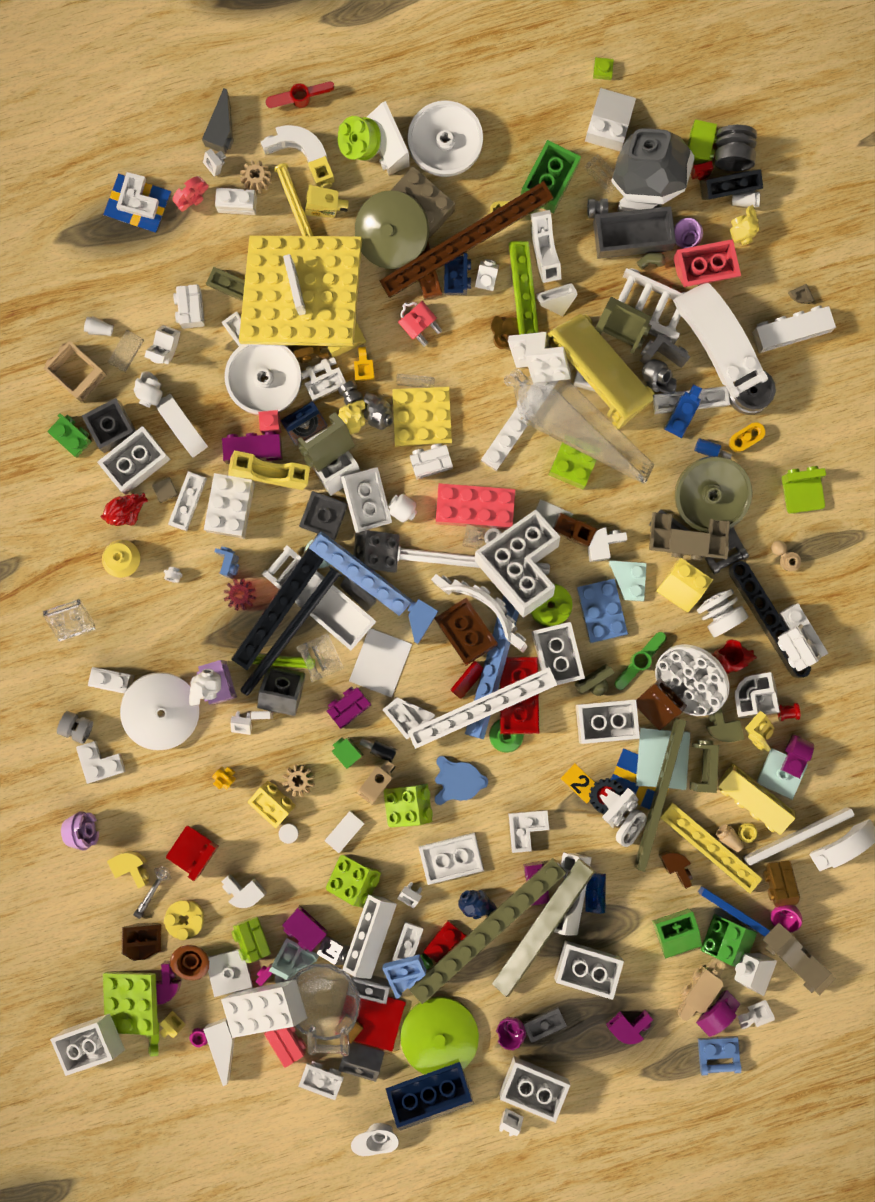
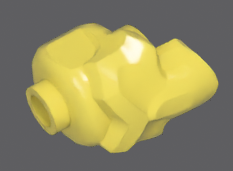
M750 205L746 209L747 216L742 215L731 221L733 227L730 229V234L734 243H742V246L753 242L752 238L759 231V220L754 205Z
M364 399L357 400L339 409L338 416L346 423L350 435L359 432L361 427L365 425V417L362 413V410L366 408Z

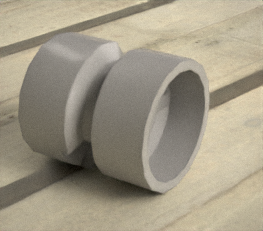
M66 711L58 724L57 734L66 738L71 736L72 740L84 744L92 730L93 721L85 717L79 719L77 714Z

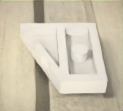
M398 697L383 709L406 739L410 737L408 734L409 730L429 722L435 717L433 713Z

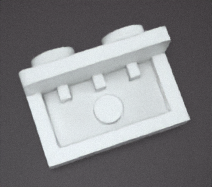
M312 1061L311 1064L307 1063L298 1087L336 1100L344 1076L340 1075L341 1071L330 1068L329 1071L322 1068V1064Z

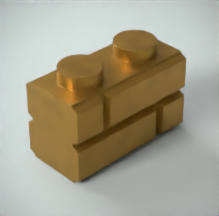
M791 861L768 863L766 870L763 871L765 882H768L770 886L768 889L770 901L773 900L775 907L798 904L800 894Z

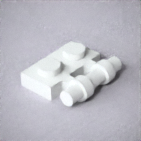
M334 357L330 359L325 358L321 360V363L313 367L310 365L301 372L302 379L307 377L311 379L305 383V386L313 402L337 391L341 385L346 383L339 367L331 370L330 366L337 364ZM325 369L326 373L316 378L315 374Z

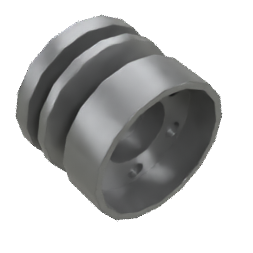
M738 124L720 128L717 131L716 167L721 170L734 172L754 167L756 158L754 148L757 143L756 129Z

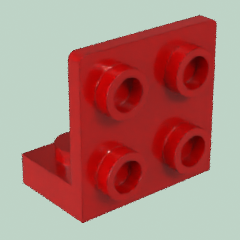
M187 825L166 855V859L189 873L188 878L195 881L199 878L219 845Z

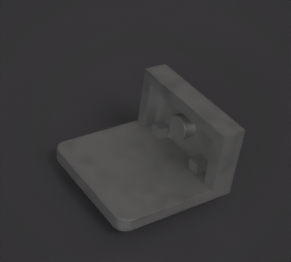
M659 334L654 342L652 340L648 342L641 352L643 357L640 361L643 364L648 363L656 351H658L682 368L690 356L687 350L674 345L668 336Z

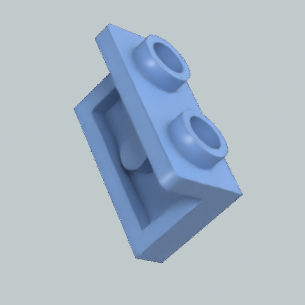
M221 546V549L215 548L214 552L224 557L220 574L233 579V576H237L240 565L237 564L239 557L230 548Z

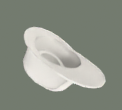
M374 1123L366 1132L357 1135L353 1139L351 1149L360 1156L389 1153L398 1147L399 1140L392 1132L391 1126L384 1123Z

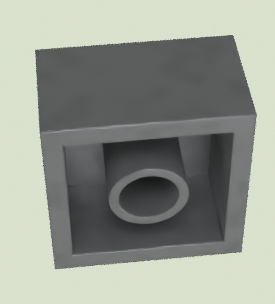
M117 398L82 415L99 450L103 453L114 449L136 431L123 405Z

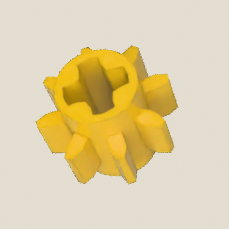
M221 766L212 776L215 779L213 785L219 790L223 787L227 790L235 782L236 778L233 775L236 772L230 767L225 769Z

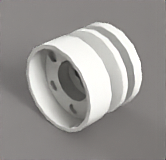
M732 589L715 594L704 601L697 609L699 614L706 610L708 611L702 617V620L713 619V622L707 626L713 638L727 632L749 617L743 606L732 607L738 600L737 597L731 600L727 599L734 593Z

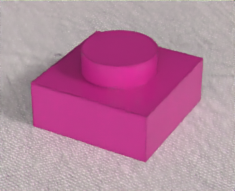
M272 964L268 967L264 965L257 973L259 978L255 981L258 985L262 986L272 975V972L269 971Z

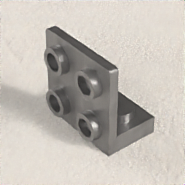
M371 530L355 532L354 556L372 570L397 572L400 536L398 534Z

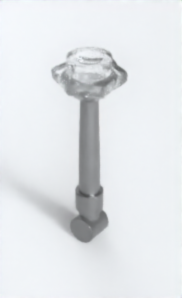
M161 866L154 869L157 880L133 916L141 919L144 914L143 911L148 907V903L161 881L171 880L170 870Z

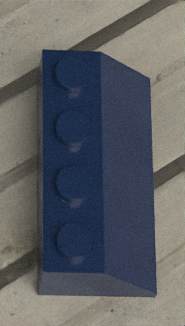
M460 1062L385 1088L396 1127L400 1131L474 1104Z

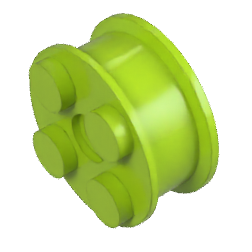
M350 116L340 124L338 131V146L341 153L348 159L362 161L370 160L376 155L381 144V133L377 123L368 117Z
M554 584L553 597L531 612L533 619L542 626L560 625L571 614L573 607L571 595L564 587L558 584ZM553 603L554 608H549L547 604Z

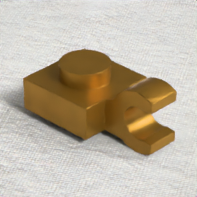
M309 346L294 351L297 361L301 363L311 362L313 358H316L315 356L321 359L329 357L328 353H320V350L326 348V346Z

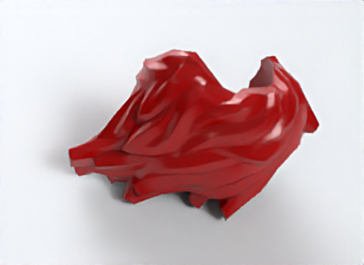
M133 493L131 495L115 497L105 505L103 515L100 517L110 525L121 526L127 524L133 526L138 521V514L143 504L148 502V499L145 497V493L141 495Z
M733 639L727 640L722 647H719L712 654L721 663L726 674L737 672L748 666L754 659H757V656L754 655V650H747L739 641Z

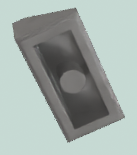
M347 576L342 581L341 588L365 611H369L376 603V600L367 591Z
M373 975L371 979L352 976L348 995L386 1004L390 984L387 979Z

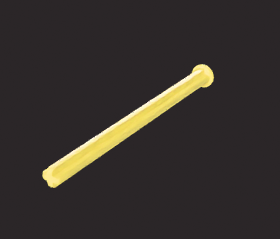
M279 164L274 168V172H277L302 236H313L288 173V164Z

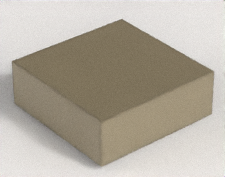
M170 477L152 485L160 503L178 496Z

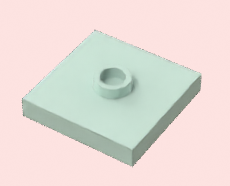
M771 748L756 782L769 790L793 800L808 764H806L800 779L780 770L787 755Z

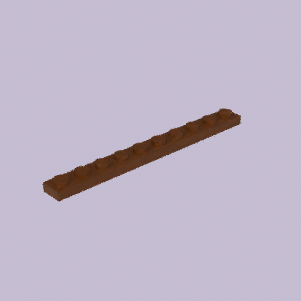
M541 182L380 280L381 285L388 297L391 298L553 200L552 194L545 182Z

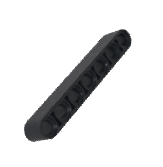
M744 561L732 564L729 568L731 579L787 670L795 678L807 677L811 672V667L804 668L803 673L798 674L796 668H792L789 664V657L786 655V651L780 649L776 633L780 631L783 634L788 631V628L751 568ZM736 566L742 567V575H737L735 572ZM747 582L753 585L752 592L746 590L745 584ZM757 598L763 601L762 608L756 606L755 601ZM767 615H771L773 617V623L771 625L767 624L766 622Z

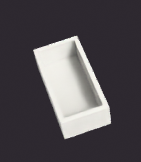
M296 979L236 991L221 999L232 1038L294 1027L307 1019Z

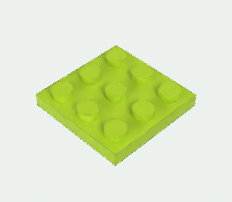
M103 973L104 1015L110 1013L118 1034L151 1036L158 1034L156 973Z

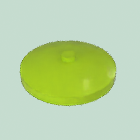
M431 997L423 1004L421 1002L417 1003L406 1015L401 1029V1047L407 1061L420 1073L427 1074L458 1062L461 1063L462 1069H465L476 1054L479 1042L477 1023L469 1009L459 1001L449 997Z

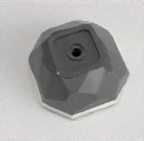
M638 129L626 139L620 150L612 177V184L627 201L664 204L685 191L693 166L694 155L682 138L670 131Z

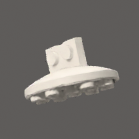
M676 645L665 651L656 664V681L661 678L687 705L683 711L684 713L694 716H707L717 712L726 702L729 695L728 676L721 663L708 651L694 645Z

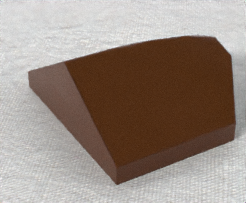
M137 923L122 927V955L137 961L145 960L161 951V924Z

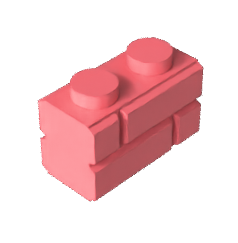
M295 1026L264 1033L284 1068L302 1058L306 1053V1043L302 1038L297 1037Z

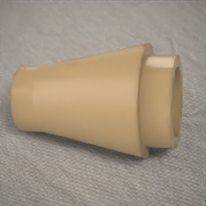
M724 824L717 830L716 836L718 840L736 853L744 848V843L740 840L732 826Z

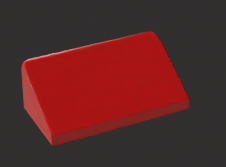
M473 661L450 689L451 692L462 699L481 676L483 667L476 661Z

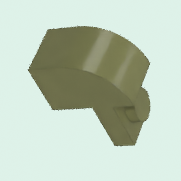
M721 708L717 712L708 715L713 725L706 728L714 739L722 742L744 740L740 720L724 722Z

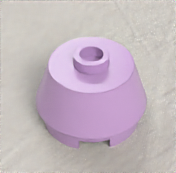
M80 811L64 820L61 827V836L66 846L84 851L92 845H96L99 831H96L94 822L97 819L92 813Z

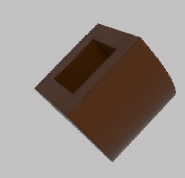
M559 513L553 529L558 534L583 546L590 545L597 530L563 513Z
M665 851L658 854L666 871L669 874L676 872L682 887L687 889L693 886L690 881L693 877L689 869L684 868L691 865L685 856L675 851Z

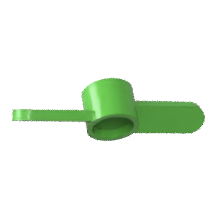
M663 632L656 633L641 651L635 652L631 656L630 665L614 683L618 690H623L639 671L650 667L652 656L667 639ZM638 654H643L647 658V665L643 668L635 665L634 659Z

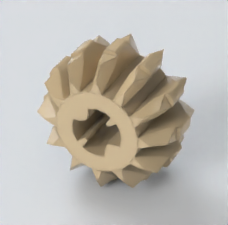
M252 160L251 166L245 164L246 170H241L240 172L242 175L240 181L244 183V188L257 190L260 194L262 188L268 190L267 184L272 183L270 179L272 173L268 171V165L262 166L260 160L257 164Z
M295 764L293 766L294 771L291 768H287V772L290 775L283 774L282 777L288 779V781L283 782L282 785L286 786L289 784L290 787L286 789V792L288 793L293 789V797L297 795V791H299L300 797H303V789L309 794L311 791L307 786H315L313 782H309V780L315 779V776H308L312 771L310 768L304 772V764L301 765L300 770L298 765ZM298 775L301 776L303 784L300 783L299 786L296 785L297 781L294 780Z

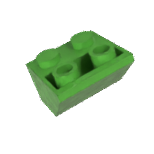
M689 908L652 920L665 959L702 946L693 911Z
M714 914L701 951L736 967L741 962L742 956L745 953H750L758 932Z

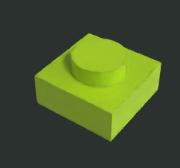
M595 57L593 79L611 80L614 59Z

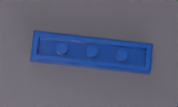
M701 886L698 890L700 895L763 936L770 932L769 929Z

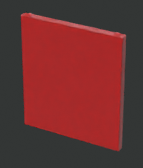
M347 995L340 1024L347 1015H350L363 1026L361 1032L354 1039L355 1042L392 1052L406 1001L388 996L386 1004Z

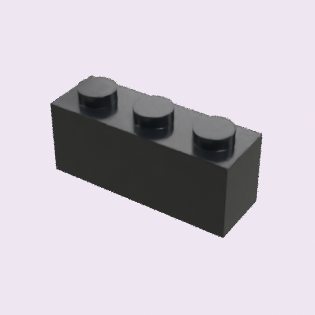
M761 169L700 180L702 200L763 189Z

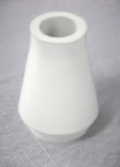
M754 190L732 196V206L748 208V206L754 205V207H759L760 192H755Z
M87 316L84 331L88 332L89 335L111 336L114 326L94 316Z

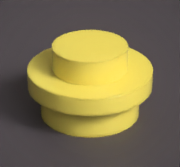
M744 823L738 828V837L743 842L750 843L756 839L758 832L753 824Z

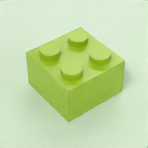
M564 437L548 475L583 490L600 451Z

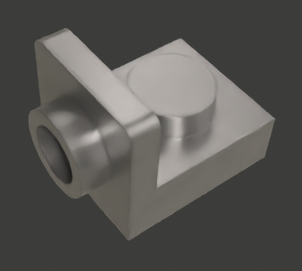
M325 936L317 954L334 965H344L350 946L342 945L331 937Z

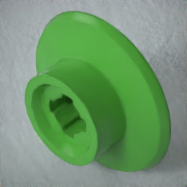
M500 720L492 725L489 738L495 749L500 752L509 753L520 747L524 734H510L511 738L504 740L503 734H500Z

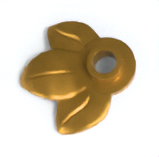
M499 316L493 318L491 331L494 334L493 341L497 348H508V337L519 335L516 317H510L505 321Z

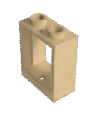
M68 341L60 346L59 352L54 357L47 360L46 366L43 369L82 403L107 374L72 342ZM74 352L94 369L75 390L55 373Z

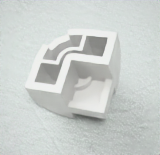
M771 672L748 676L739 683L735 690V701L739 718H754L759 711L765 715L780 713L776 684Z

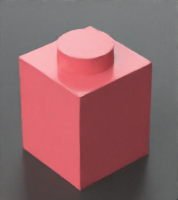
M278 410L258 412L260 432L265 435V432L274 431L276 434L282 433Z

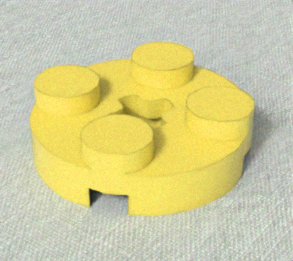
M179 900L173 903L166 911L164 917L167 931L171 936L179 940L193 938L201 931L204 924L202 908L191 900ZM181 915H187L189 917L187 920L189 923L187 925L185 923L182 924L180 922Z

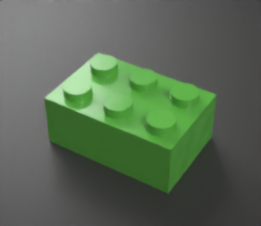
M547 140L522 187L521 194L544 181L553 196V200L541 208L550 210L554 214L579 166L581 156Z

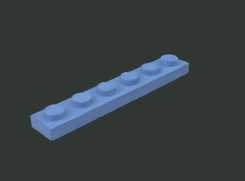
M322 531L309 545V549L398 616L412 603L409 597Z

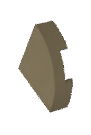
M807 284L788 292L789 296L798 303L810 304L815 301Z

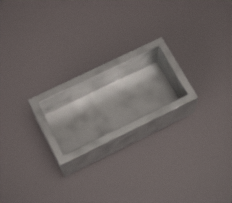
M671 206L596 214L593 221L597 259L672 251L676 244Z

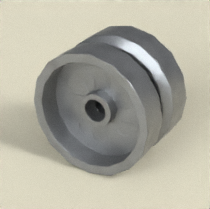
M755 371L733 382L734 386L737 387L757 376ZM766 371L764 372L768 380L764 383L760 382L741 392L734 399L729 394L730 403L736 411L745 415H755L771 403L774 399L776 388L772 376Z

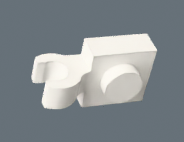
M766 1000L749 1006L748 1013L738 1016L742 1029L748 1028L752 1023L759 1027L775 1020Z

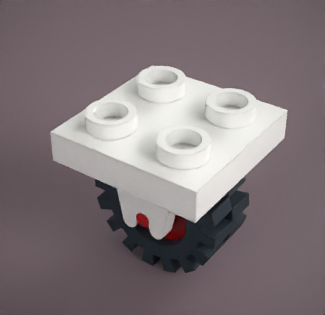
M606 778V780L600 779V782H595V786L590 789V803L599 813L603 814L602 818L612 828L618 827L625 820L624 816L627 812H632L637 807L639 799L629 788L624 792L622 786L615 780H610L609 778Z

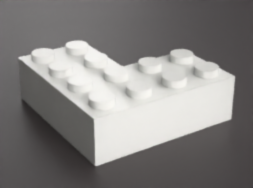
M534 510L475 552L476 564L523 618L554 595V584L535 563L559 547L560 536L541 514Z

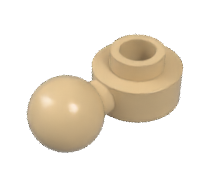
M778 540L772 544L771 550L773 554L781 556L780 565L784 570L795 571L800 567V556L794 552H787V546L783 541ZM791 558L794 559L793 565H790L789 560Z

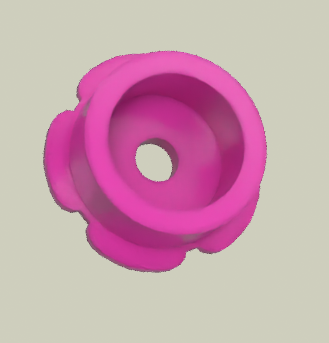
M195 1028L192 1034H190L189 1039L193 1046L200 1048L208 1043L203 1029Z

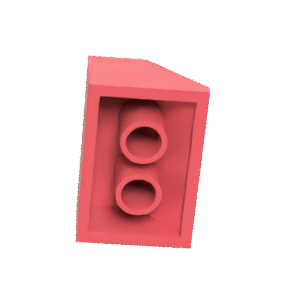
M733 239L679 249L673 258L677 276L684 287L741 276Z

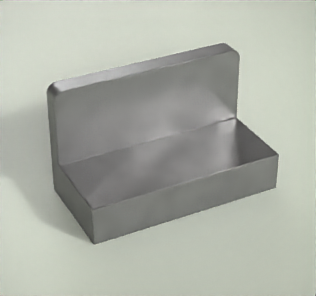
M347 1041L339 1071L376 1082L384 1051L355 1042L350 1044Z

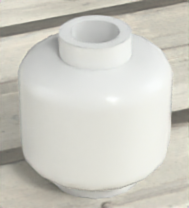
M405 494L395 495L388 505L390 515L400 522H406L408 519L412 520L417 514L415 510L416 502Z

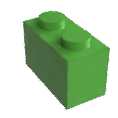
M342 737L333 744L335 749L332 750V753L346 769L364 755L349 737L346 739Z

